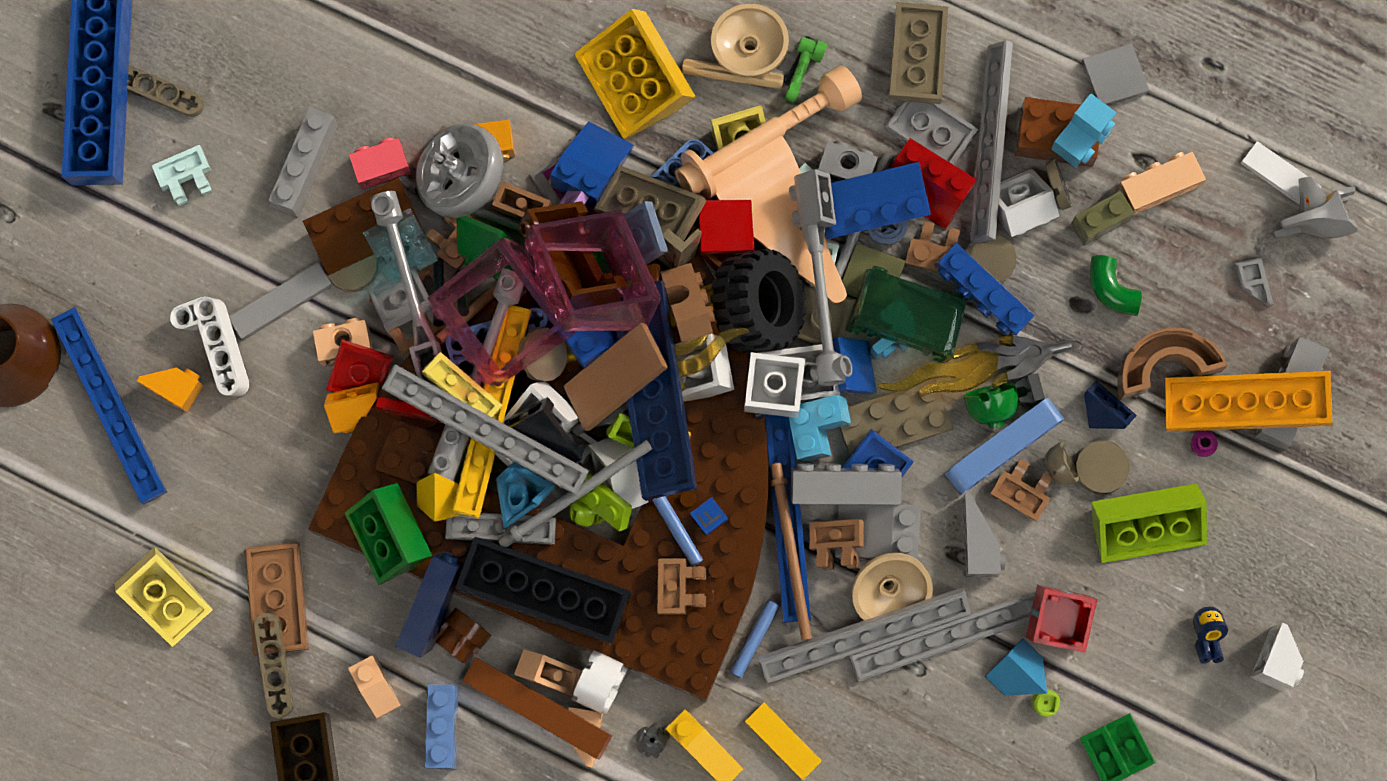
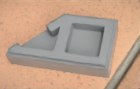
M1262 258L1235 263L1234 268L1240 290L1267 307L1272 306L1274 303Z

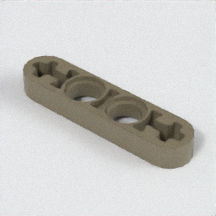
M128 65V76L134 79L133 83L130 80L127 82L129 92L189 117H196L203 111L204 102L197 93ZM146 79L152 81L150 90L146 92L139 90L141 81ZM167 89L175 91V97L171 101H164L162 99V94ZM183 93L182 98L188 102H192L195 99L197 107H191L188 110L187 105L180 102L181 94Z
M266 612L259 615L254 622L264 693L269 714L275 718H283L290 714L293 709V697L279 617L272 612ZM265 617H268L270 622H274V626L270 628V635L276 634L277 639L263 642L262 637H267L268 635L266 628H261V623L265 622ZM268 644H274L278 647L279 655L276 659H269L265 656L264 649ZM272 671H278L283 675V682L280 686H273L269 682V675ZM285 688L286 693H281L280 698L282 702L287 703V707L283 709V713H280L279 709H274L273 704L278 702L277 694L271 696V691H279Z

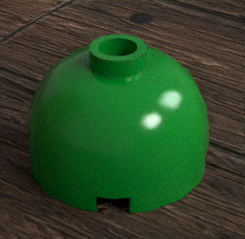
M999 384L1000 388H991L990 385L966 392L964 401L970 417L980 424H988L990 429L1004 426V421L1012 418L1018 407V394L1015 384Z

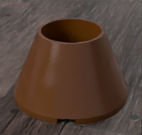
M0 304V332L13 330L16 336V346L12 356L4 364L0 365V407H16L34 400L49 387L48 384L53 378L55 371H58L60 364V342L51 323L39 312L19 304Z

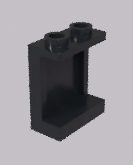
M549 397L505 420V425L572 462L579 464L582 461L586 447L583 443L576 446L551 412L554 404Z

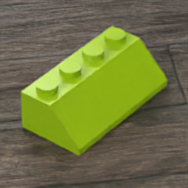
M1197 483L1092 502V523L1101 563L1207 545V502Z

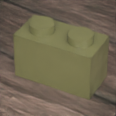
M1119 191L1075 215L1071 225L1085 246L1129 222L1134 211L1123 193Z

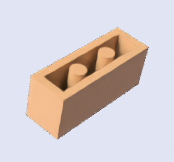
M1180 152L1170 157L1167 163L1161 165L1160 162H1156L1146 167V171L1137 175L1136 172L1124 176L1117 191L1123 193L1134 211L1133 215H1136L1201 187L1206 178L1194 153L1190 152L1184 155L1183 152Z

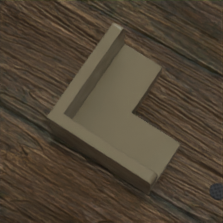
M667 229L663 233L668 252L656 258V260L667 269L687 264L697 253L702 232L697 229L684 242Z

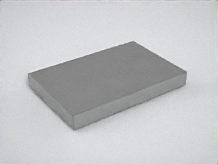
M903 101L885 126L886 131L904 143H907L909 138L953 165L979 130L942 104Z

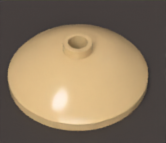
M741 4L728 9L718 18L711 33V47L718 63L728 72L741 77H759L770 73L781 64L788 50L789 35L784 21L776 12L759 4ZM747 45H752L754 49L747 50L745 47Z
M903 553L880 555L866 563L856 575L852 586L853 605L859 616L865 621L930 599L933 590L932 580L925 566L910 555ZM892 581L890 585L884 586L885 582Z

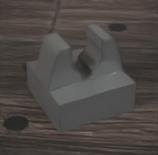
M1038 373L1028 375L1015 384L1016 389L1022 388L1028 392L1026 396L1018 398L1019 404H1031L1033 406L1045 399Z

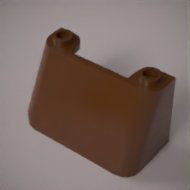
M583 201L527 209L519 224V230L544 274L555 300L561 306L596 314L612 312L628 285L623 275L613 276L612 272L603 274L584 239L589 229L587 226H582V215H586L588 212Z

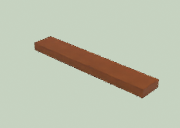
M477 657L474 658L462 680L597 760H600L613 736Z

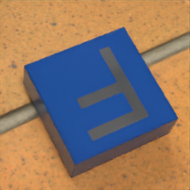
M712 497L690 513L706 536L728 520Z

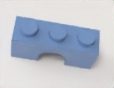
M428 685L425 768L456 769L457 742L455 738L456 715L458 714L459 687L456 685Z

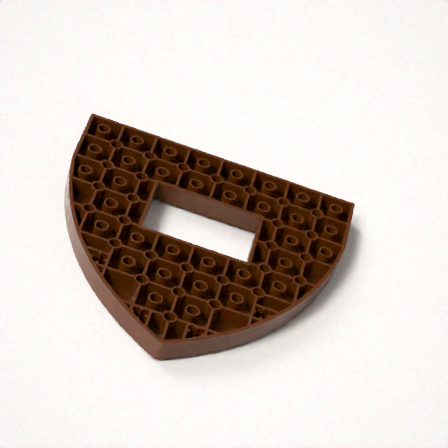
M598 240L587 243L592 253ZM696 253L687 264H692L694 273L700 272L704 286L710 285L715 278L703 258ZM656 259L653 260V261H651L650 263L646 264V265H652V264H658V265H660V272H661V271L668 270L664 265H662V264H661L658 260H656ZM525 285L519 303L514 304V306L526 309L540 308ZM484 291L483 293L472 299L470 302H468V305L470 306L486 291ZM494 298L459 330L491 321L496 311L498 300ZM614 311L610 312L611 316L614 317ZM715 318L714 322H710L712 334L723 337L724 334L719 332L716 327L717 321ZM533 319L535 327H539V319ZM549 321V324H550V327H549V328L555 330L554 327L552 326V324H551L550 321ZM677 326L672 327L674 344L681 342ZM487 332L479 336L478 341L480 343H484ZM463 340L456 341L453 344V350H463L466 342ZM445 341L443 344H440L441 351L450 360ZM726 342L735 390L712 397L684 402L688 432H691L690 445L697 489L666 496L703 559L696 566H704L706 568V580L686 579V594H705L706 607L686 606V615L658 614V559L687 560L652 500H648L649 503L641 505L624 546L556 517L555 545L513 543L507 547L631 591L632 596L614 646L460 593L456 590V587L453 594L592 653L595 650L623 663L630 670L707 702L751 597L761 555L767 513L768 452L765 419L763 415L762 419L756 420L752 412H744L750 355L734 349L731 344ZM491 353L489 362H488V364H487V367H489V365H490L492 353ZM410 354L399 367L416 375ZM577 360L566 363V367L560 376L554 380L546 381L571 406L572 403L564 389V385L579 374L583 368ZM519 362L505 416L518 401L521 393H524L531 384L538 382L527 376L528 374L525 370L521 369ZM465 365L461 370L469 376L474 368L470 365ZM382 388L377 395V399L383 397L403 401ZM376 399L368 414L360 418L353 430L308 530L315 535L364 555L344 512L372 490L398 483L432 554L429 559L418 567L406 572V574L423 580L434 555L447 552L458 558L457 561L464 564L473 541L446 540L447 519L434 522L417 507V485L378 472L375 468L394 419L442 435L445 424L379 412L376 408ZM487 488L481 513L502 514L498 492ZM712 497L728 520L706 536L690 513ZM534 508L525 515L534 516L537 513H539L540 510ZM687 560L686 567H691Z

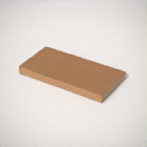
M639 323L566 383L564 389L583 429L590 431L668 367L647 325Z
M294 542L245 548L253 655L259 656L254 622L259 615L266 612H272L280 619L285 652L309 650L300 543ZM265 617V622L261 623V628H266L268 635L267 637H262L263 642L277 639L276 634L270 635V628L274 626V622H270L268 617ZM268 644L264 649L265 655L279 653V649L274 644Z

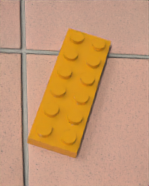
M1331 371L1165 378L1167 432L1333 426Z

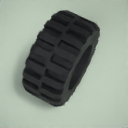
M760 249L734 254L723 261L721 267L715 273L716 279L712 282L711 289H713V294L710 298L711 303H713L714 318L717 321L716 327L719 332L724 334L723 339L728 344L746 354L787 348L799 336V330L803 328L805 322L803 316L806 315L807 309L804 304L806 292L803 293L802 286L804 284L802 278L798 277L797 268L790 264L791 260L776 250Z

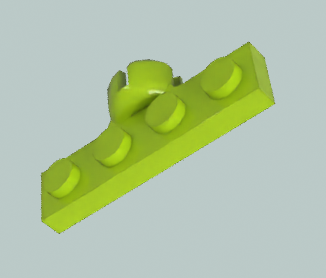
M588 472L584 482L593 476L590 472ZM601 483L570 504L569 516L577 525L589 527L593 523H599L602 517L618 531H622L628 527L632 505L604 483Z

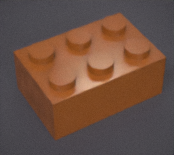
M1025 97L1021 106L1015 156L1041 160L1055 158L1057 162L1068 163L1051 148L1054 141L1071 122L1075 112L1081 105ZM1099 142L1092 148L1095 153L1086 164L1081 162L1079 165L1093 167L1098 156Z

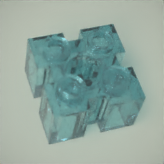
M411 209L404 210L402 212L403 219L397 224L402 244L404 245L409 268L417 265L418 269L421 270L438 261L426 237L424 235L420 236L423 234V231ZM376 225L363 232L376 258L382 256L378 261L390 284L392 285L400 281L401 276L387 228Z

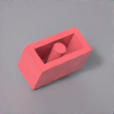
M386 138L380 141L379 145L370 148L369 146L357 148L354 153L349 154L357 181L362 190L397 179L400 175L406 176L411 174L399 138Z

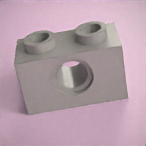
M828 141L818 170L830 173L831 182H837L873 173L878 157L873 156L872 152L865 149L857 151L848 148L849 146L841 141H834V143ZM849 160L854 163L855 167L845 169L841 163Z

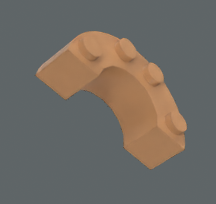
M1185 328L1160 329L1146 335L1137 342L1123 360L1117 380L1119 400L1145 394L1151 387L1150 374L1152 367L1162 361L1182 363L1191 370L1194 376L1217 374L1222 372L1228 365L1221 351L1208 338L1205 339L1194 333V331Z

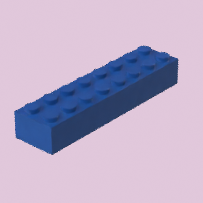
M132 0L71 1L61 177L72 186L123 185Z

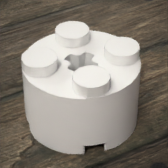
M593 650L589 658V665L584 668L571 700L599 713L607 714L616 698L617 690L626 675L628 667Z

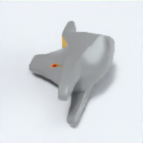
M1312 177L1300 178L1298 180L1300 191L1299 214L1281 221L1283 229L1274 231L1273 236L1275 239L1309 234L1320 238H1339L1356 233L1358 231L1357 223L1355 220L1349 219L1344 206L1349 201L1348 196L1356 192L1354 186L1338 189L1326 196L1315 179Z

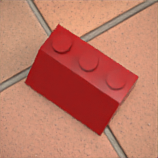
M909 138L891 168L919 162L931 215L924 217L946 230L973 190L977 179Z

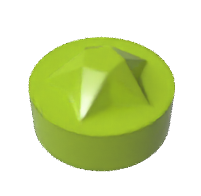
M1047 688V694H1034L1032 696L1031 705L1033 710L1039 715L1050 717L1058 711L1060 698L1056 692Z

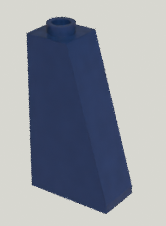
M443 552L432 557L395 647L419 658L433 649L436 641L434 638L440 631V626L443 623L464 565L457 561L458 558L456 556Z

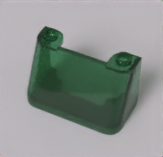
M873 266L872 269H866L845 331L856 335L859 332L866 333L868 331L867 336L869 337L877 336L923 352L922 355L925 356L932 353L933 361L944 365L952 360L966 307V302L962 300L963 296L955 292H948L946 294L887 274L888 270L882 267Z

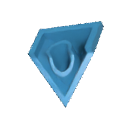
M513 462L496 478L504 529L537 507L555 488L554 484L516 462Z
M1024 638L985 676L1004 696L1047 694L1043 657Z

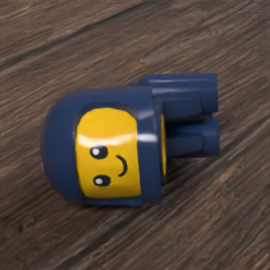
M1211 606L1200 608L1193 617V625L1199 639L1195 643L1196 652L1200 662L1203 664L1211 660L1214 663H1220L1224 660L1219 641L1228 633L1227 624L1218 608Z

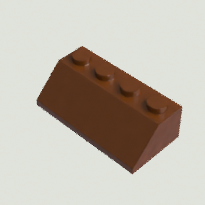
M399 178L303 220L304 226L328 276L374 254L376 255L392 248L387 228L377 225L374 211L371 207L370 198L378 193L395 191L403 215V219L397 224L402 243L424 233Z

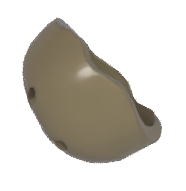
M1063 441L1051 447L1044 458L1045 467L1050 476L1060 485L1065 486L1077 483L1079 476L1076 474V465L1065 451Z

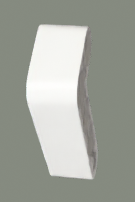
M205 296L175 307L170 314V321L175 328L188 331L199 329L218 391L223 395L236 397L246 394L249 389V380L224 302ZM209 304H212L213 311L208 315L207 308ZM188 312L189 321L185 324L184 316ZM219 328L221 334L219 339L216 340L215 331ZM225 353H227L228 355V362L226 363V365H224L222 362V358Z

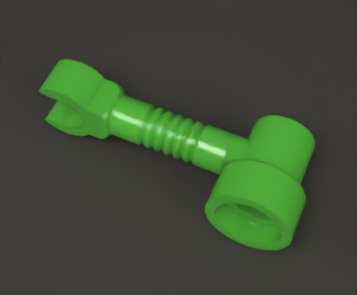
M803 36L801 37L797 47V51L801 52V56L784 100L791 103L796 101L810 59L820 63L826 51L827 43L820 40L815 42Z

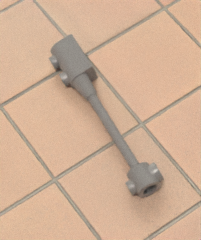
M814 169L794 177L795 185L789 187V195L793 201H797L798 210L792 213L793 223L797 227L800 226L809 253L812 256L823 353L816 357V366L811 367L810 373L812 379L815 382H819V386H835L845 383V378L851 376L852 364L847 356H843L833 349L822 253L825 228L836 225L830 173Z
M395 191L381 192L370 198L371 207L374 211L377 225L387 228L413 318L414 346L409 348L417 377L434 385L422 374V371L440 352L442 353L439 342L436 341L426 319L423 318L397 224L403 219L397 194Z
M503 268L501 270L493 292L494 297L498 300V305L471 379L478 385L481 384L507 309L510 305L519 303L527 281L526 276ZM445 424L428 474L437 473L457 483L465 463L471 438Z

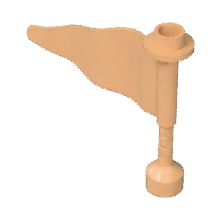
M839 65L821 76L818 94L780 117L769 119L703 160L694 151L687 150L681 154L683 166L675 170L677 181L682 189L695 194L699 193L706 199L716 196L717 200H751L754 240L766 249L776 250L791 260L790 264L797 268V275L814 287L812 256L809 253L800 226L797 227L793 223L792 213L797 211L798 207L797 201H793L789 195V187L795 185L794 177L801 174L783 136L788 129L825 107L843 112L860 102L862 93L857 80L845 66ZM824 234L822 258L827 299L832 304H839L844 301L847 293L829 252Z

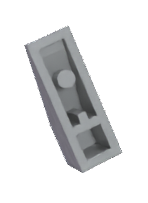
M965 493L963 496L966 577H998L1001 574V570H1005V554H1000V546L971 493Z

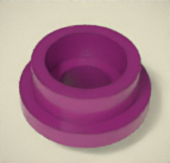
M1202 430L1192 436L1190 446L1196 455L1208 457L1217 450L1218 441L1212 432ZM1201 439L1208 440L1209 446L1207 448L1201 446Z

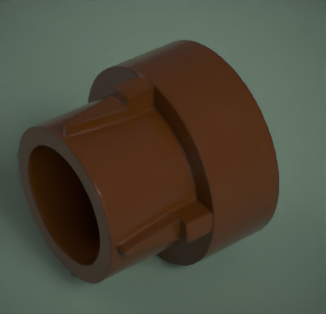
M455 607L440 626L442 629L434 640L460 662L466 664L474 653L477 655L492 635Z

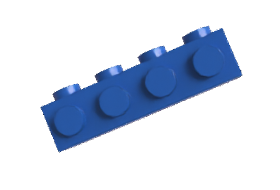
M957 243L951 245L934 264L938 268V274L949 282L951 280L957 285L958 288L956 290L967 300L971 298L977 304L976 309L988 318L990 316L996 322L995 326L1004 335H1017L1035 316Z

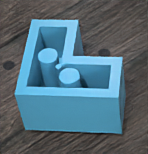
M1090 94L1075 112L1071 122L1054 141L1051 150L1075 168L1081 162L1086 164L1095 153L1092 149L1097 142L1102 144L1110 135L1112 128L1116 124L1113 122V119L1117 112L1093 94Z
M833 395L801 403L798 418L789 417L797 459L810 462L831 456L826 430L851 424L846 398L840 395Z

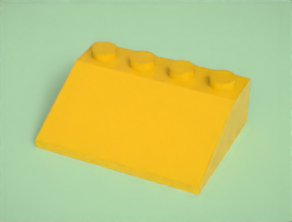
M629 10L574 53L622 138L625 140L677 112L696 98L645 11Z

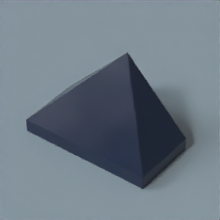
M1097 380L1084 393L1089 428L1125 429L1137 416Z

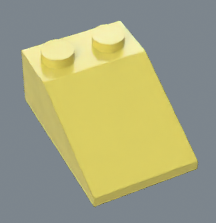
M155 546L114 583L115 592L172 647L213 610L177 568Z

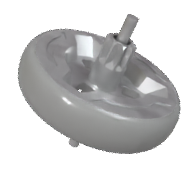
M468 123L450 126L434 136L424 148L416 169V188L425 206L432 212L447 218L468 216L482 208L494 195L502 177L503 154L499 143L486 129ZM457 151L460 155V158L458 159L453 156L454 153ZM449 179L452 180L451 186L445 190V185Z

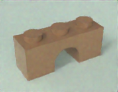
M691 263L661 271L667 298L673 311L681 342L712 334L710 322H714L715 318L711 305L705 306L709 304L706 290H700V288L704 287L700 272L694 273Z

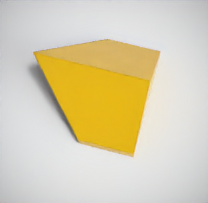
M433 473L421 480L418 479L417 507L434 522L460 516L459 514L452 513L459 484L437 473Z

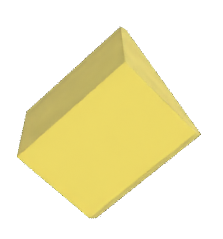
M761 105L711 120V132L717 151L766 122Z

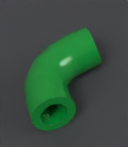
M1104 255L1092 256L1090 282L1097 299L1110 310L1125 315L1137 316L1141 306L1142 291L1129 289L1118 283L1116 279V258Z

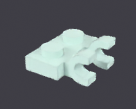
M200 145L152 165L161 189L165 191L170 188L173 199L179 206L188 203L181 183L194 178L197 188L203 196L213 192L204 174L211 171V168Z

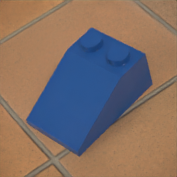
M588 121L562 154L550 174V186L565 194L567 191H582L589 197L585 205L594 209L619 165L623 166L634 145Z

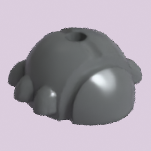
M655 723L649 728L643 727L637 733V743L640 744L639 752H645L646 757L652 754L654 758H658L659 753L666 746L669 734H664L665 729L663 727L658 729ZM651 738L655 739L654 743L650 742Z

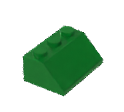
M468 216L456 218L458 254L465 259L464 265L472 271H479L488 278L493 277L498 281L503 268L525 275L535 260L502 230Z
M398 483L372 490L344 512L378 585L418 567L432 556Z

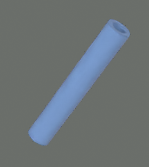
M666 496L652 499L691 567L703 561L701 555Z
M767 600L730 673L740 678L743 677L779 609V605Z

